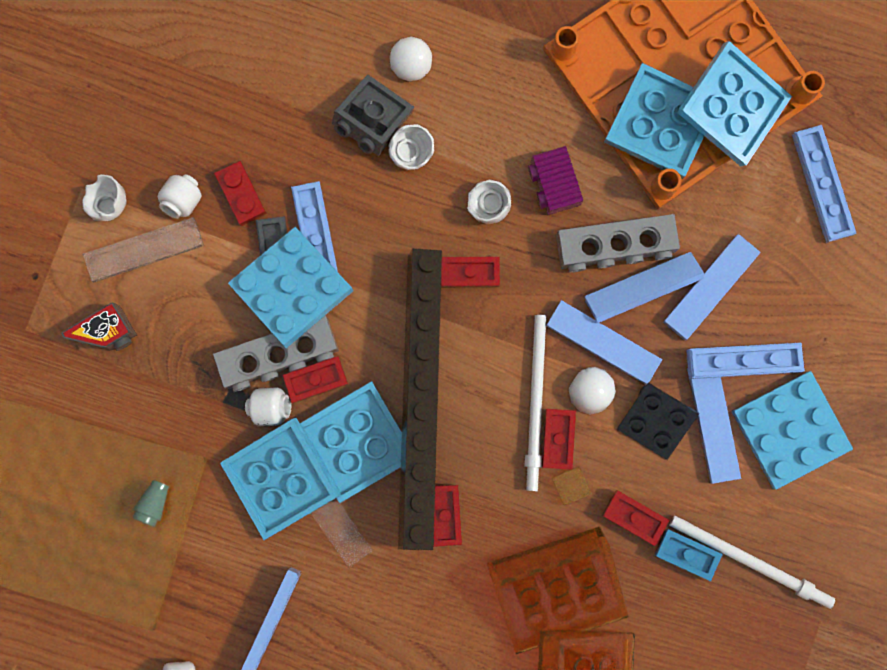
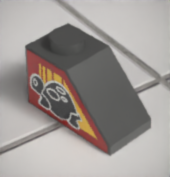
M113 302L61 333L65 339L109 350L116 349V351L129 346L132 343L131 339L137 336L120 305Z

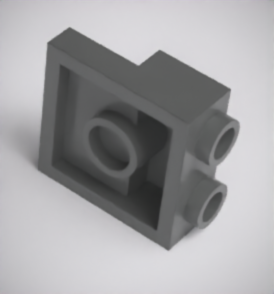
M367 75L335 110L332 124L340 136L345 138L350 136L356 140L359 148L364 153L371 154L373 152L379 156L388 146L395 132L412 114L414 106L370 75Z

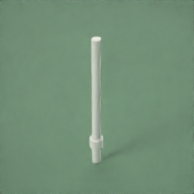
M535 315L528 455H525L524 467H527V491H538L539 468H542L540 436L546 315Z
M675 515L672 517L669 526L796 591L795 594L805 600L812 599L829 609L833 607L835 598L816 589L815 584L805 579L799 580Z

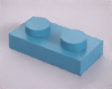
M665 529L654 556L711 581L723 554L674 531Z

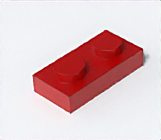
M241 161L214 173L240 226L267 214Z
M442 257L441 287L500 286V257Z
M339 356L283 375L292 403L348 385Z
M546 409L542 468L573 470L575 410Z
M458 485L435 486L434 547L462 545Z
M618 490L615 491L602 514L606 519L653 546H656L669 522L667 518Z

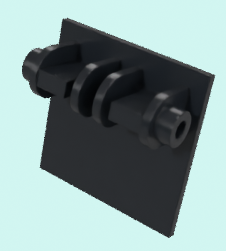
M648 382L646 386L644 385L638 394L639 397L617 430L668 460L699 413Z

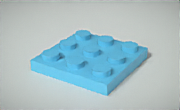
M728 41L723 43L677 113L741 167L748 164L792 96Z
M642 63L604 142L662 170L674 169L680 174L681 179H684L704 138L701 132L677 113L693 87Z
M296 227L228 282L236 294L285 348H288L353 292L352 287Z
M811 371L731 411L773 490H777L853 450Z
M372 381L300 423L340 493V496L337 497L339 503L401 467L402 432Z
M297 418L291 419L220 463L263 540L340 496L338 489Z

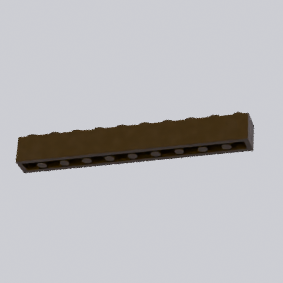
M413 248L408 255L398 549L433 550L442 250Z

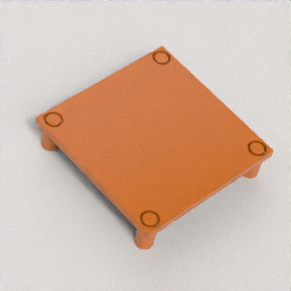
M611 0L572 27H561L557 31L555 38L543 47L545 53L605 137H607L642 63L694 87L723 43L728 41L792 96L768 134L822 97L820 91L825 85V80L821 73L817 71L805 72L753 0ZM704 136L684 179H681L680 174L674 169L662 170L613 147L657 210L731 160L728 155Z

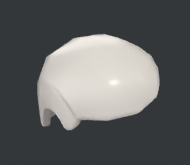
M415 37L400 39L390 52L391 69L398 78L409 82L422 79L429 73L432 65V52L429 46L422 39Z
M417 124L405 125L398 129L388 145L392 161L396 166L407 171L424 166L434 153L433 137L426 128Z
M100 174L97 176V181L94 184L86 185L85 196L82 200L83 209L95 221H111L117 218L126 206L125 190L112 176Z
M494 180L479 182L468 193L467 209L478 222L485 224L498 223L510 211L511 195L501 182Z
M588 367L581 370L569 387L571 403L578 411L589 415L605 410L613 401L616 393L613 378L605 370L597 367Z

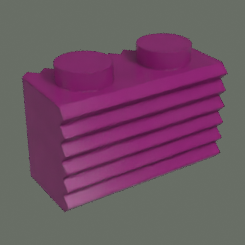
M564 146L533 155L531 165H528V171L532 182L537 181L540 192L536 193L540 208H546L547 214L551 215L581 206L583 197L567 147Z

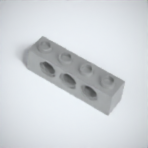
M675 214L558 230L556 234L561 269L568 268L569 272L584 271L587 265L597 264L598 268L613 267L616 261L626 260V264H637L644 262V257L655 256V260L670 259L673 257L672 254L680 249ZM640 235H649L653 240V246H643L640 243ZM611 239H621L625 245L624 250H614L611 247ZM585 242L592 243L596 247V254L586 255L582 251V244Z
M325 315L288 348H285L273 334H269L214 353L213 356L224 388H233V391L237 392L251 387V381L261 378L262 382H267L278 378L277 372L289 369V372L305 368L306 362L316 359L317 363L334 358L333 353L338 352L339 349L329 320ZM304 338H310L313 341V348L308 353H300L298 350V344ZM275 348H283L285 351V357L279 363H273L270 357L271 352ZM254 357L257 361V367L253 372L246 373L243 369V363L247 358Z

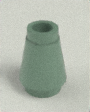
M152 480L133 508L135 512L132 518L155 527L157 521H161L169 486Z

